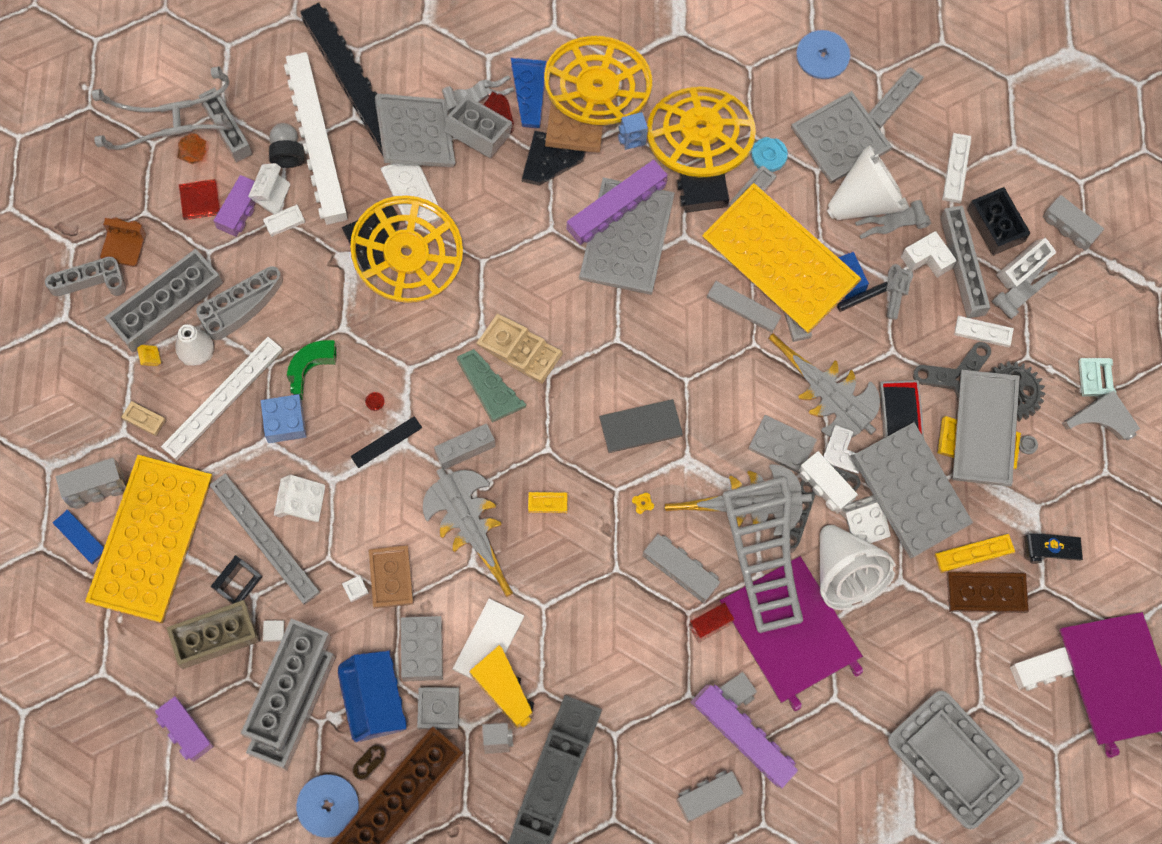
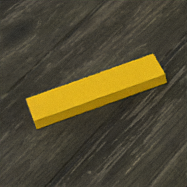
M1006 534L939 552L934 556L940 573L1014 554L1015 549L1010 535Z

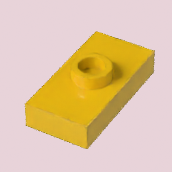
M528 492V513H567V493Z

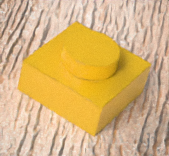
M140 345L137 348L141 365L158 366L161 364L157 346Z

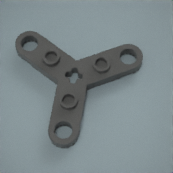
M976 343L957 369L919 365L913 372V379L918 380L921 385L953 389L959 400L960 384L956 379L961 376V370L979 371L990 357L991 348L987 343ZM982 348L986 350V355H978L976 349ZM918 372H926L928 378L921 379L918 376Z

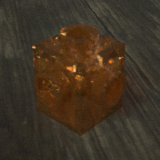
M194 133L182 137L178 143L177 158L192 165L203 161V156L206 153V140Z

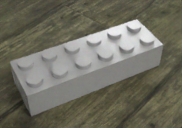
M194 249L104 318L131 352H134L140 345H143L223 283L219 274L198 250Z
M290 619L241 731L244 737L281 752L283 751L331 640L329 633Z
M325 651L283 751L281 752L251 740L246 751L250 757L285 771L288 770L336 659L333 653Z

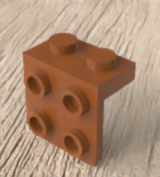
M116 217L112 219L105 218L103 225L107 235L100 258L113 257L118 264L135 267L146 236L143 226L136 221L126 222Z

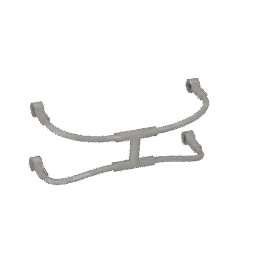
M220 66L212 67L211 75L213 79L219 78L225 82L216 92L192 101L185 100L150 108L120 104L110 100L108 96L104 95L102 89L93 90L92 97L95 101L100 100L121 109L136 112L172 111L173 128L162 129L160 132L149 134L122 145H113L106 140L104 135L95 137V145L109 150H121L155 137L193 132L197 129L231 130L233 126L230 121L225 119L223 113L214 115L216 125L190 124L181 126L180 109L192 107V105L208 101L223 93L230 84L228 76L222 72Z

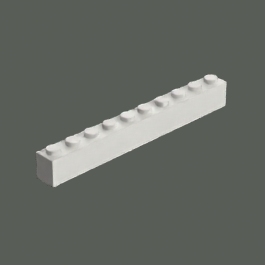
M307 52L287 56V64H284L286 75L291 77L288 80L290 91L294 90L295 95L291 97L293 105L298 107V111H295L297 122L302 123L299 131L301 138L306 140V143H303L305 154H309L310 159H307L308 168L313 170L314 175H311V181L313 186H317L318 191L314 192L317 203L321 202L322 208H318L320 218L325 219L326 225L348 220Z

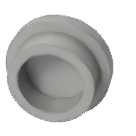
M1027 435L1020 439L1019 449L1024 454H1033L1037 450L1038 442L1034 437Z

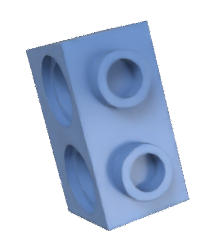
M643 112L621 118L618 139L619 143L624 145L625 150L646 145L648 127Z

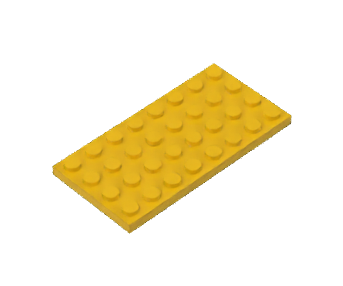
M755 183L702 235L711 246L808 334L861 281V278Z
M137 455L85 600L87 604L163 623L213 475Z

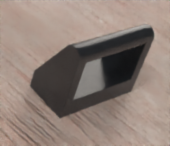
M235 555L210 587L225 600L234 604L245 600L263 576ZM243 567L254 576L234 600L224 590Z

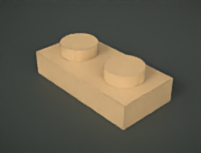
M132 401L121 417L124 421L154 436H157L166 421L165 418Z

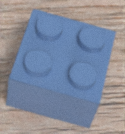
M299 394L261 400L264 433L268 443L307 438L302 401Z

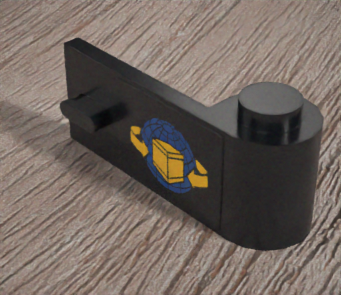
M1039 533L1024 536L1026 560H1029L1031 564L1042 563V560L1046 558L1083 560L1081 537Z

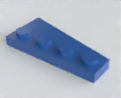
M511 58L522 127L540 128L546 61Z

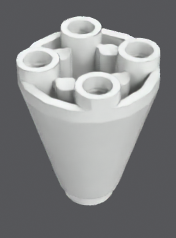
M183 325L178 331L175 348L178 358L185 365L195 366L201 365L212 358L214 343L210 335L193 325Z

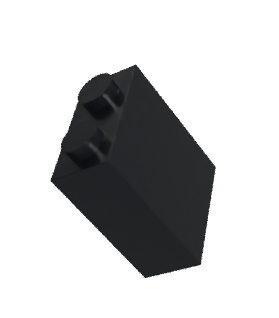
M679 173V179H676V187L681 192L679 203L680 207H684L685 213L728 207L730 199L725 174L712 177H694Z

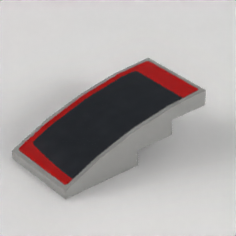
M919 381L880 382L883 439L915 422L924 438Z

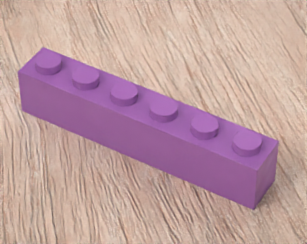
M653 159L569 219L566 229L580 245L584 242L588 243L594 238L596 233L605 231L613 221H619L624 213L634 210L642 200L646 201L656 190H662L667 184L668 175Z
M706 685L690 703L776 787L783 788L798 771L794 766L796 763L789 756L786 755L784 757L780 753L781 748L773 741L770 743L765 738L767 736L766 733L759 727L755 728L751 724L752 720L745 713L741 715L736 710L738 706L732 700H726L722 696L723 692L716 685Z

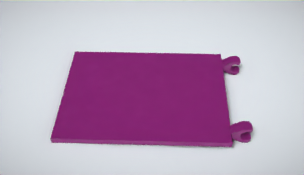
M801 556L792 560L791 564L797 597L803 616L802 623L759 633L756 629L746 586L720 600L721 605L780 703L788 700L795 712L802 707L801 702L796 697L800 692L848 665L855 677L863 673V668L857 662L858 659L863 657L834 609L830 608L823 600L820 587ZM784 566L754 581L753 585L785 578ZM786 585L756 593L758 605L787 598L789 593ZM788 605L761 612L763 624L794 617L792 606Z
M1143 612L1059 629L1097 745L1105 744L1106 756L1113 758L1120 754L1119 748L1114 742L1162 732V666Z

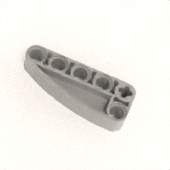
M274 266L267 267L197 307L196 313L211 339L221 340L233 333L267 305L282 285L283 280L279 269ZM271 276H277L276 279L269 280ZM254 285H261L258 289H253ZM238 294H244L243 297L236 298ZM221 303H227L225 307H219ZM214 327H220L216 332L211 331Z

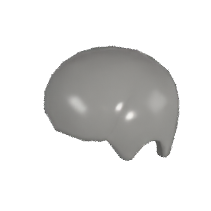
M287 123L275 125L270 132V145L281 140L297 142V131L292 125Z

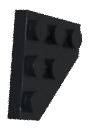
M534 131L522 175V182L540 186L583 162L586 151L545 146L547 133Z
M392 205L382 209L387 219L397 216ZM375 213L363 224L358 234L359 237L369 240L372 231L381 223ZM357 221L342 227V231L349 244H351V236ZM400 221L391 224L395 232L399 228ZM384 228L378 233L374 242L385 244L389 235ZM356 244V257L363 272L371 269L367 258V247ZM372 250L376 265L385 261L382 251Z

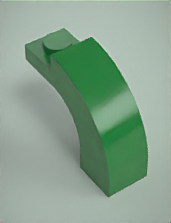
M321 340L310 343L294 355L287 369V378L291 382L290 392L293 395L299 394L301 400H303L304 380L307 373L313 367L318 365H336L337 346L335 340Z

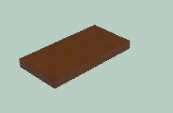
M947 573L949 612H1029L1026 573Z

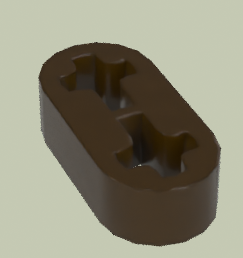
M376 745L370 747L355 763L353 774L358 780H367L384 762L386 754L383 748ZM373 751H381L379 754L381 758L379 760L375 758L370 763L369 761L373 757L371 753ZM368 763L369 766L366 768L367 774L357 775L359 773L358 767L363 768Z

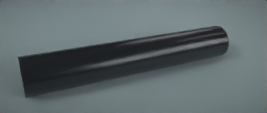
M888 282L881 283L839 302L837 309L839 312H842L886 292Z

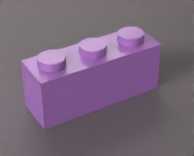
M242 175L239 176L214 219L217 229L237 237L239 232L243 231L245 221L253 214L254 205L256 204L255 201L248 197L255 181Z
M175 696L155 711L158 715L156 718L157 722L162 728L167 727L170 731L167 734L174 744L178 742L182 748L179 751L186 760L190 758V760L195 762L214 747Z

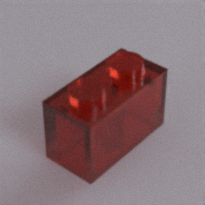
M724 602L690 621L689 628L697 642L700 643L731 626L735 619Z

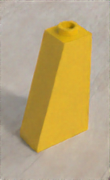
M499 645L469 671V674L517 729L520 726L524 728L532 721L530 718L532 710L503 648Z

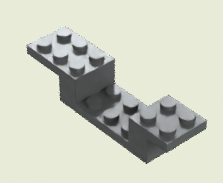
M564 696L518 812L508 844L553 843L602 709L572 697Z

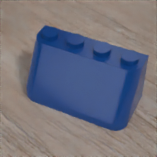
M389 651L353 655L339 665L338 677L349 729L354 742L367 741L399 733L407 729L406 718L402 710V699L397 688L398 681L394 675L393 660L390 657Z

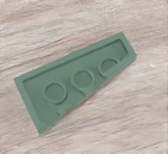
M474 349L457 356L456 360L492 423L526 408V403L520 400L511 388L507 387L502 381L503 379L490 369L489 364Z

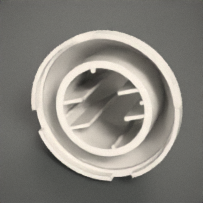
M871 145L863 149L829 202L827 212L832 219L844 220L898 213L910 208L905 197L902 198L900 188L879 155L874 156V148Z
M826 525L822 528L819 534L820 593L825 603L830 608L836 610L853 609L852 604L862 601L863 604H866L879 596L890 585L895 576L893 567L896 565L889 553L835 525Z

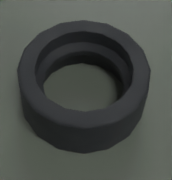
M292 140L276 141L269 146V162L271 164L276 163L281 168L300 166L304 162V147L302 144Z

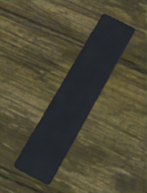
M414 416L351 455V458L356 466L360 468L422 429V426Z

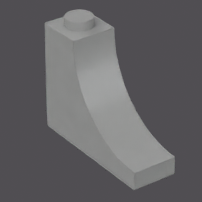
M1115 391L1106 393L1062 423L1065 429H1071L1083 423L1097 424L1110 430L1119 440L1126 439L1127 441L1137 435L1136 431L1140 429Z

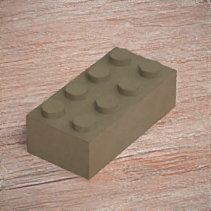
M244 600L167 627L178 666L182 670L259 642L248 605Z

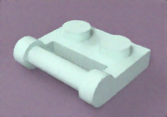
M1079 359L1082 396H1103L1110 391H1115L1116 393L1111 367L1113 366V359ZM1100 366L1104 367L1106 388H1102Z

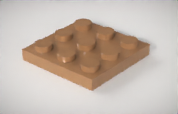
M551 102L545 146L600 153L603 125H592L574 120L563 114ZM558 102L572 113L582 116L583 112L573 108L569 103ZM578 104L579 106H581V107H583V108L586 107V105ZM594 106L593 111H605V107ZM590 115L589 118L604 120V115Z

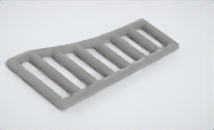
M783 476L724 492L722 496L757 631L763 633L802 623L803 616L797 597L791 564L790 518L792 496L787 478ZM781 485L783 497L737 509L733 507L731 498ZM784 505L783 517L742 528L738 527L736 519L738 516ZM783 525L782 538L747 547L743 546L741 536ZM782 546L783 558L748 566L746 555ZM784 566L785 578L753 585L751 574ZM787 585L789 597L758 605L756 593ZM788 605L792 606L794 617L763 624L761 612Z

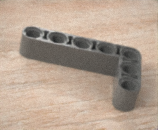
M833 467L846 482L849 481L854 484L855 488L853 490L856 492L861 483L860 478L855 474ZM802 479L800 482L801 493L811 494L812 502H802L807 509L802 510L799 521L801 527L793 528L790 531V539L795 543L794 546H790V553L794 552L800 543L816 495L811 484ZM809 486L812 489V492H805L803 487Z

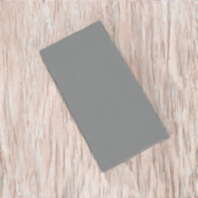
M961 370L952 480L1012 486L1020 376Z

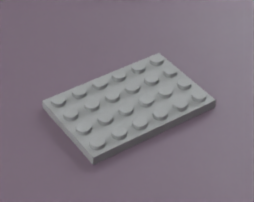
M603 178L598 199L622 181ZM656 190L648 200H642L634 210L624 213L619 221H613L605 231L596 233L594 238L587 243L579 280L652 295L675 192Z
M915 422L851 456L910 559L973 523Z

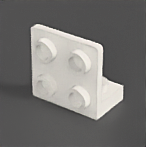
M276 163L263 164L248 196L273 215L279 212L290 187V183L278 175L281 167Z
M293 475L281 478L274 516L281 518L291 515L318 522L325 485Z
M874 495L852 502L840 512L847 519L850 533L866 542L873 543L890 537L887 518Z

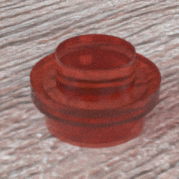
M372 392L366 397L365 403L369 410L378 411L383 408L385 400L382 394Z

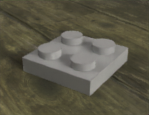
M418 688L417 729H431L432 726L435 729H458L459 688Z

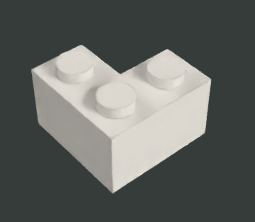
M936 231L905 248L901 256L909 270L914 271L927 263L937 278L952 270L957 261Z

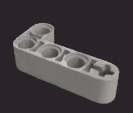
M105 257L48 275L45 279V285L53 296H62L101 283H105L110 293L114 296H120L126 291L121 268L113 257ZM114 266L112 270H107L109 267ZM96 272L95 275L89 276L90 273ZM74 277H78L76 281L71 282ZM119 282L118 286L112 287L114 283Z

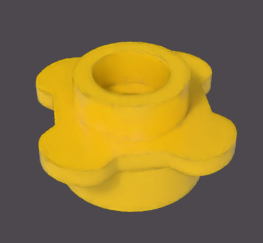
M645 492L638 497L634 496L632 498V503L635 504L638 514L654 509L649 493Z

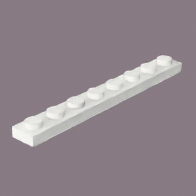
M267 337L161 446L162 449L177 461L283 351L282 348Z

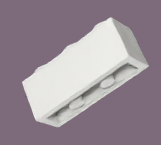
M1046 238L1036 240L996 275L1007 289L1017 287L1051 258L1056 251Z
M819 451L804 462L798 470L802 480L809 482L813 487L814 493L819 497L822 496L826 501L827 507L837 514L854 501L858 495Z
M1065 647L1016 663L1010 667L1018 689L1026 688V691L1037 688L1038 683L1044 682L1047 685L1055 682L1056 677L1062 676L1064 679L1074 675Z

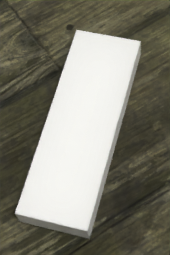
M958 316L954 335L1009 348L1014 328Z

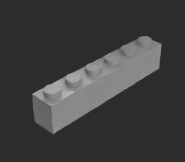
M963 206L945 208L940 219L948 249L957 260L953 268L967 318L985 316L990 309V304Z

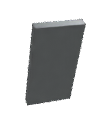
M673 399L599 416L608 453L683 436Z

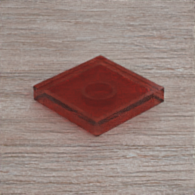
M216 179L179 184L184 220L216 216L218 214L220 204Z

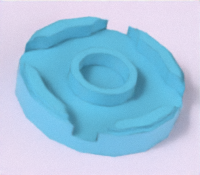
M764 137L754 144L751 159L758 169L763 165L771 172H775L785 165L788 151L785 144L779 139Z

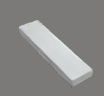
M957 133L952 135L942 200L961 203L972 136Z

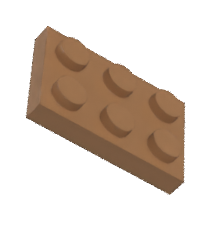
M408 545L369 549L373 608L413 605Z

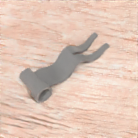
M508 75L494 82L482 80L474 87L466 90L459 89L453 91L452 87L443 88L442 93L446 101L447 113L450 114L466 95L480 102L486 96L503 97L515 91L514 87L504 91L486 88L499 87L509 80L510 76Z
M916 200L904 212L890 213L882 217L870 216L855 222L856 226L866 223L884 225L871 228L861 234L860 238L863 239L876 233L888 234L906 225L916 224L918 229L928 227L931 221L925 213L922 201Z
M1046 261L1017 287L1012 288L1006 294L1001 292L992 303L996 307L999 306L1012 319L1019 313L1017 309L1055 277L1058 272L1054 271L1031 286L1030 284L1048 263Z

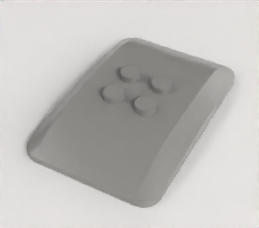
M944 691L934 693L893 731L888 738V744L894 753L943 807L966 829L978 827L1021 786L1024 780L1020 769L958 703Z

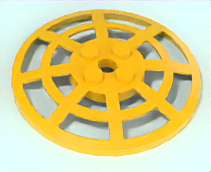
M586 36L573 39L555 50L545 67L544 85L549 99L563 114L582 123L609 125L619 123L622 117L637 114L642 110L651 94L652 74L643 56L630 45L610 37ZM587 45L608 46L605 56L594 54L583 56L579 47ZM614 49L626 53L637 64L628 69L623 63L612 58ZM570 50L573 51L576 59L570 62L563 71L553 67L562 55ZM587 61H603L601 66L589 67L586 63ZM609 64L618 67L622 73L616 75L612 70L608 69ZM580 65L582 71L577 77L569 74L574 67ZM642 69L646 80V92H635L633 74ZM550 73L560 77L561 95H552L549 85ZM627 78L630 90H620L619 82ZM565 81L576 84V91L567 93ZM597 83L601 84L602 86L595 87L593 84ZM616 96L627 97L617 107L612 102ZM581 97L587 102V105L583 108L572 99ZM632 98L643 99L641 104L632 112L626 115L620 112L631 102ZM567 101L573 108L583 112L582 116L572 113L558 102ZM595 104H605L609 110L593 111V107ZM610 114L616 117L605 120L589 118L590 115L603 116Z
M689 87L667 95L653 108L647 122V141L654 156L669 169L687 176L712 177L729 172L746 160L755 142V122L748 108L733 95L710 87ZM697 92L713 93L723 96V98L719 100L710 96H698ZM690 93L691 97L682 99L673 106L666 104L667 101L682 94ZM700 100L716 104L712 108L701 107ZM732 101L745 112L749 120L738 119L734 110L727 103ZM693 102L694 108L687 111L678 108L685 103ZM725 108L732 118L722 119L718 112ZM657 110L668 111L664 118L663 128L652 131L653 118ZM673 113L681 117L680 124L669 126V120ZM703 124V125H705L706 127H705V128H699V127H697V125ZM724 125H734V132L731 138L723 133ZM740 126H749L751 130L750 138L743 149L736 143V140L739 136ZM680 131L681 136L684 138L680 144L674 140L671 135L672 132ZM665 134L669 144L676 149L670 158L659 149L654 140L655 137ZM719 139L725 143L720 148L710 149V145ZM689 144L702 146L703 151H693L687 149ZM730 148L739 154L728 163L713 167L712 157L720 155ZM682 153L691 157L704 158L706 168L689 167L678 163L677 160Z
M405 195L383 199L373 204L360 216L351 236L350 252L354 268L367 287L386 299L412 303L428 300L439 295L453 282L462 262L463 245L456 224L442 208L426 199ZM395 204H412L410 215H397L388 219L382 208ZM419 206L434 212L445 223L435 229L429 222L417 217ZM375 213L381 223L372 231L369 240L359 237L358 234L363 224ZM399 221H408L407 230L404 229L396 232L391 224ZM415 223L425 227L431 233L422 237L414 231ZM384 228L389 235L385 244L374 242L378 233ZM448 229L452 232L455 240L456 257L445 256V247L440 235ZM436 239L439 247V255L429 254L428 243ZM356 244L367 247V258L371 269L364 272L361 271L356 257ZM408 248L411 254L405 256L401 253V250ZM373 249L383 252L384 262L378 265L375 264ZM426 261L438 263L435 270L429 276L422 269ZM443 263L455 264L450 277L438 288L432 280L439 274ZM390 267L398 272L397 281L389 279L382 274V271ZM416 273L421 281L415 283H404L405 274ZM377 275L385 283L395 287L394 296L380 291L367 279ZM426 285L432 292L417 298H401L403 289H412Z

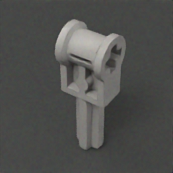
M894 264L888 272L887 291L892 293L887 317L896 320L898 318L901 298L904 295H908L909 286L913 279V271L902 269L899 265Z

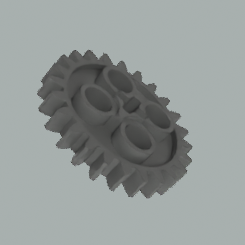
M1008 361L1005 366L1000 363L998 368L994 367L992 372L989 373L1020 376L1017 421L1020 422L1022 416L1027 420L1029 414L1034 416L1036 411L1041 408L1040 405L1044 402L1042 398L1045 396V393L1041 390L1044 389L1045 385H1039L1042 378L1036 379L1038 372L1032 374V367L1025 369V363L1019 367L1017 361L1011 366V363ZM1023 390L1030 392L1031 396L1025 395Z

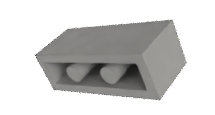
M1062 195L1054 201L1043 215L1048 224L1055 226L1062 235L1070 238L1077 247L1085 251L1088 250L1104 230L1102 226Z
M486 423L435 446L434 452L441 468L445 470L494 448L495 439Z
M507 723L482 724L485 754L509 752V747H513L512 728H508Z
M725 770L715 775V780L709 782L707 779L697 784V789L691 791L689 788L679 793L680 797L676 801L687 823L744 794L732 771L727 773Z

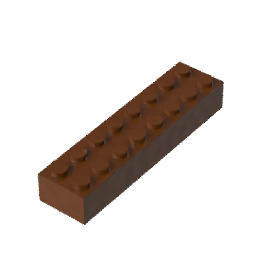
M432 726L331 844H390L463 759L464 753Z

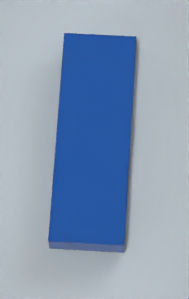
M68 510L52 522L92 565L101 558L104 547Z

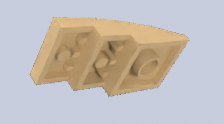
M499 314L494 317L477 341L478 346L543 384L563 355L561 350L547 344L543 338L530 333L526 327Z

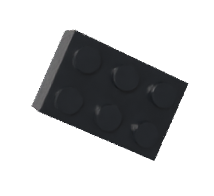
M1005 187L972 200L967 208L968 213L993 256L1026 242L1031 234Z

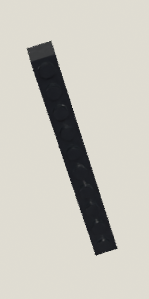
M318 2L300 11L302 22L383 156L375 102L377 93L376 91L372 92L369 79L363 77V70L360 64L354 62L353 59L355 57L351 49L347 50L345 47V39L342 35H338L337 26L334 21L331 22L329 20L330 16L325 7L322 8Z

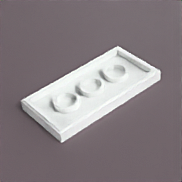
M392 163L381 168V172L393 197L415 196L438 205L420 165ZM397 204L402 215H410L412 204ZM419 206L417 217L426 220L430 224L441 220L434 212ZM415 223L414 230L419 229L423 226Z
M488 599L453 670L474 680L470 676L469 671L497 646L500 645L506 654L524 619V615Z

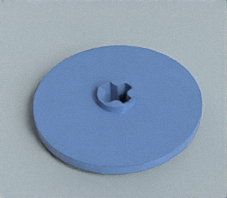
M817 30L801 39L796 56L800 67L808 75L818 79H831L839 76L847 68L850 60V50L846 41L838 34L827 30Z
M321 775L310 780L302 788L297 799L296 809L299 821L308 832L319 837L329 838L338 836L358 813L359 804L357 794L349 782L339 776ZM325 800L334 804L330 812H327L326 809L322 810Z

